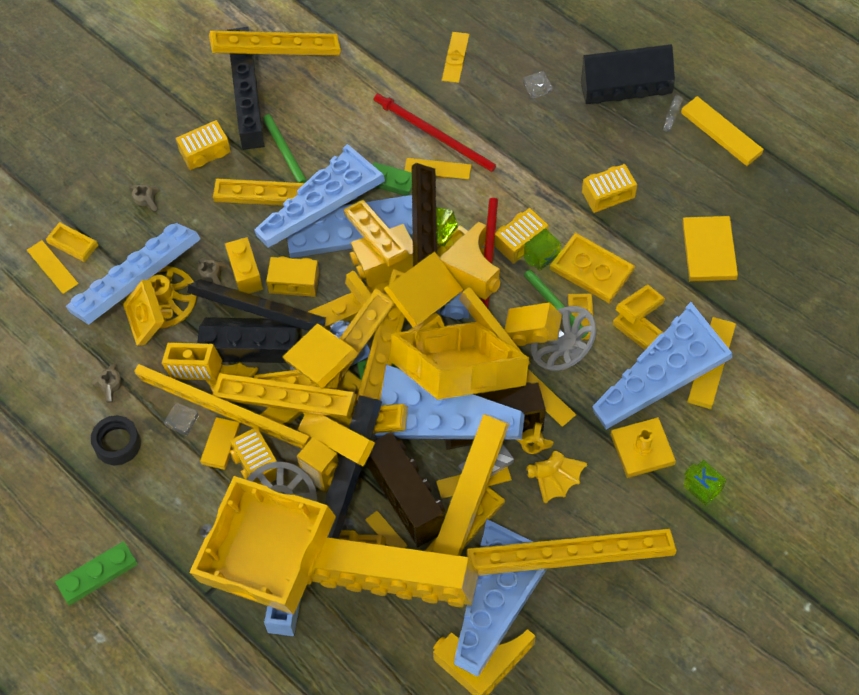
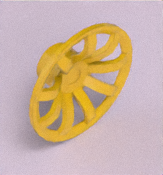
M165 266L158 272H167L166 277L163 275H153L148 280H151L158 303H170L171 309L178 316L168 321L164 318L165 322L160 328H168L182 322L190 315L197 301V296L183 295L174 291L183 289L188 284L193 283L192 278L183 270ZM174 273L184 278L180 283H170ZM173 298L189 302L184 312L174 303Z

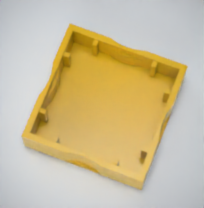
M479 322L391 333L390 362L437 400L526 386L529 357L512 345L500 340L492 331Z
M233 476L218 509L216 521L209 534L205 537L189 573L200 583L294 615L336 516L328 505L297 495L278 493L265 485Z

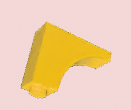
M478 222L447 250L440 259L463 290L470 287L478 297L486 300L500 287V269L487 261L480 251L485 244L486 225Z
M527 629L514 640L498 645L478 677L454 664L459 638L453 633H450L447 638L441 637L433 647V657L436 663L472 695H489L535 645L536 636Z

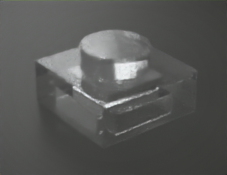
M544 71L523 77V83L532 99L552 92L553 86Z
M176 402L164 424L167 428L188 436L199 414L198 411Z

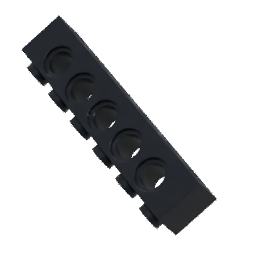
M249 27L227 29V31L249 32ZM230 53L238 130L242 150L265 147L253 54Z

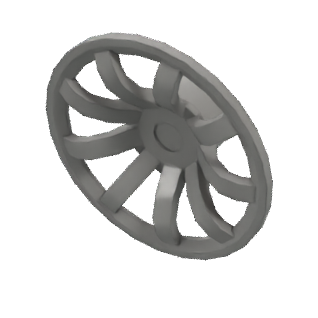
M568 306L558 310L563 315L565 331L559 328L558 339L547 341L553 345L538 350V343H531L533 359L540 367L550 371L564 370L575 365L588 353L594 343L597 328L594 317L585 308ZM570 313H580L575 318L573 326L571 327L569 319ZM587 318L590 325L579 330L581 321ZM591 332L589 341L585 344L581 337L585 333ZM554 352L549 357L547 363L540 359L544 354ZM559 356H564L565 364L554 365L555 360Z
M287 462L267 463L253 471L246 479L253 482L257 477L263 485L278 493L297 495L317 502L313 481L307 473L294 464ZM277 468L276 485L272 486L262 472ZM284 468L298 474L288 486L283 485ZM304 479L310 493L293 494L292 490Z

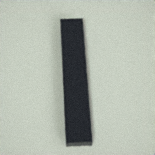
M199 279L188 285L187 293L307 331H310L317 323L322 327L325 326L326 317Z
M359 395L349 429L371 440L382 401ZM341 454L325 500V505H328L336 516L327 538L335 539L340 537L362 465Z

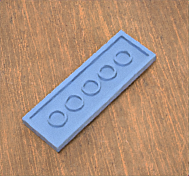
M412 195L366 202L388 228L404 224L411 239H413ZM353 204L341 206L288 236L290 258L352 249V241L364 238L344 215L343 209Z
M178 223L167 226L158 237L148 240L145 247L131 253L125 262L114 266L109 270V274L102 279L94 281L85 292L74 296L71 302L66 305V308L72 315L89 325L134 291L141 280H148L200 240L199 235L196 231Z

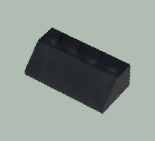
M672 44L583 55L581 87L585 104H599L601 102L622 101L624 99L656 95L663 96L673 93L675 72Z
M205 317L199 326L197 344H214L222 362L287 363L283 356L299 341L300 328L269 318Z

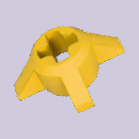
M535 423L533 429H528L522 433V439H515L521 444L522 449L526 453L537 454L544 449L552 447L554 442L544 439L541 433L542 424Z

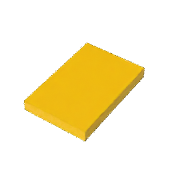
M730 216L684 217L682 225L689 282L737 280L738 272Z
M575 232L550 264V270L610 304L634 272L635 265Z
M434 251L385 287L384 290L412 327L415 328L461 293L463 288Z
M317 323L283 356V359L322 389L358 353L353 347Z

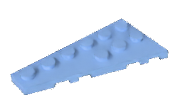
M347 144L339 157L334 156L329 161L330 165L326 169L316 172L297 190L298 194L293 199L288 198L283 203L284 207L279 212L272 213L255 229L256 236L269 248L385 181L384 175Z
M692 302L685 307L686 310L679 317L677 316L671 322V326L664 333H661L637 358V362L632 368L627 369L622 374V378L617 384L611 386L592 406L594 414L605 429L612 427L732 359V352Z
M386 365L380 400L382 401L381 406L405 404L408 407L405 431L392 432L396 439H474L483 414H488L509 423L504 439H522L524 414L521 411L473 394L437 400L402 370ZM389 432L375 433V436L380 438Z
M486 519L480 548L531 543L533 541ZM547 569L478 576L472 605H467L454 660L456 666L477 677L480 675Z

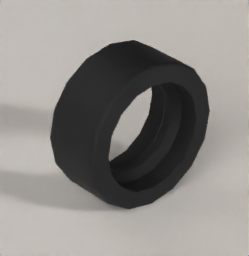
M119 415L108 416L100 420L94 426L91 433V445L97 457L105 464L113 466L123 465L131 461L138 454L141 446L138 430L127 417ZM116 429L128 431L130 441L123 449L115 452L103 449L101 442L108 432Z

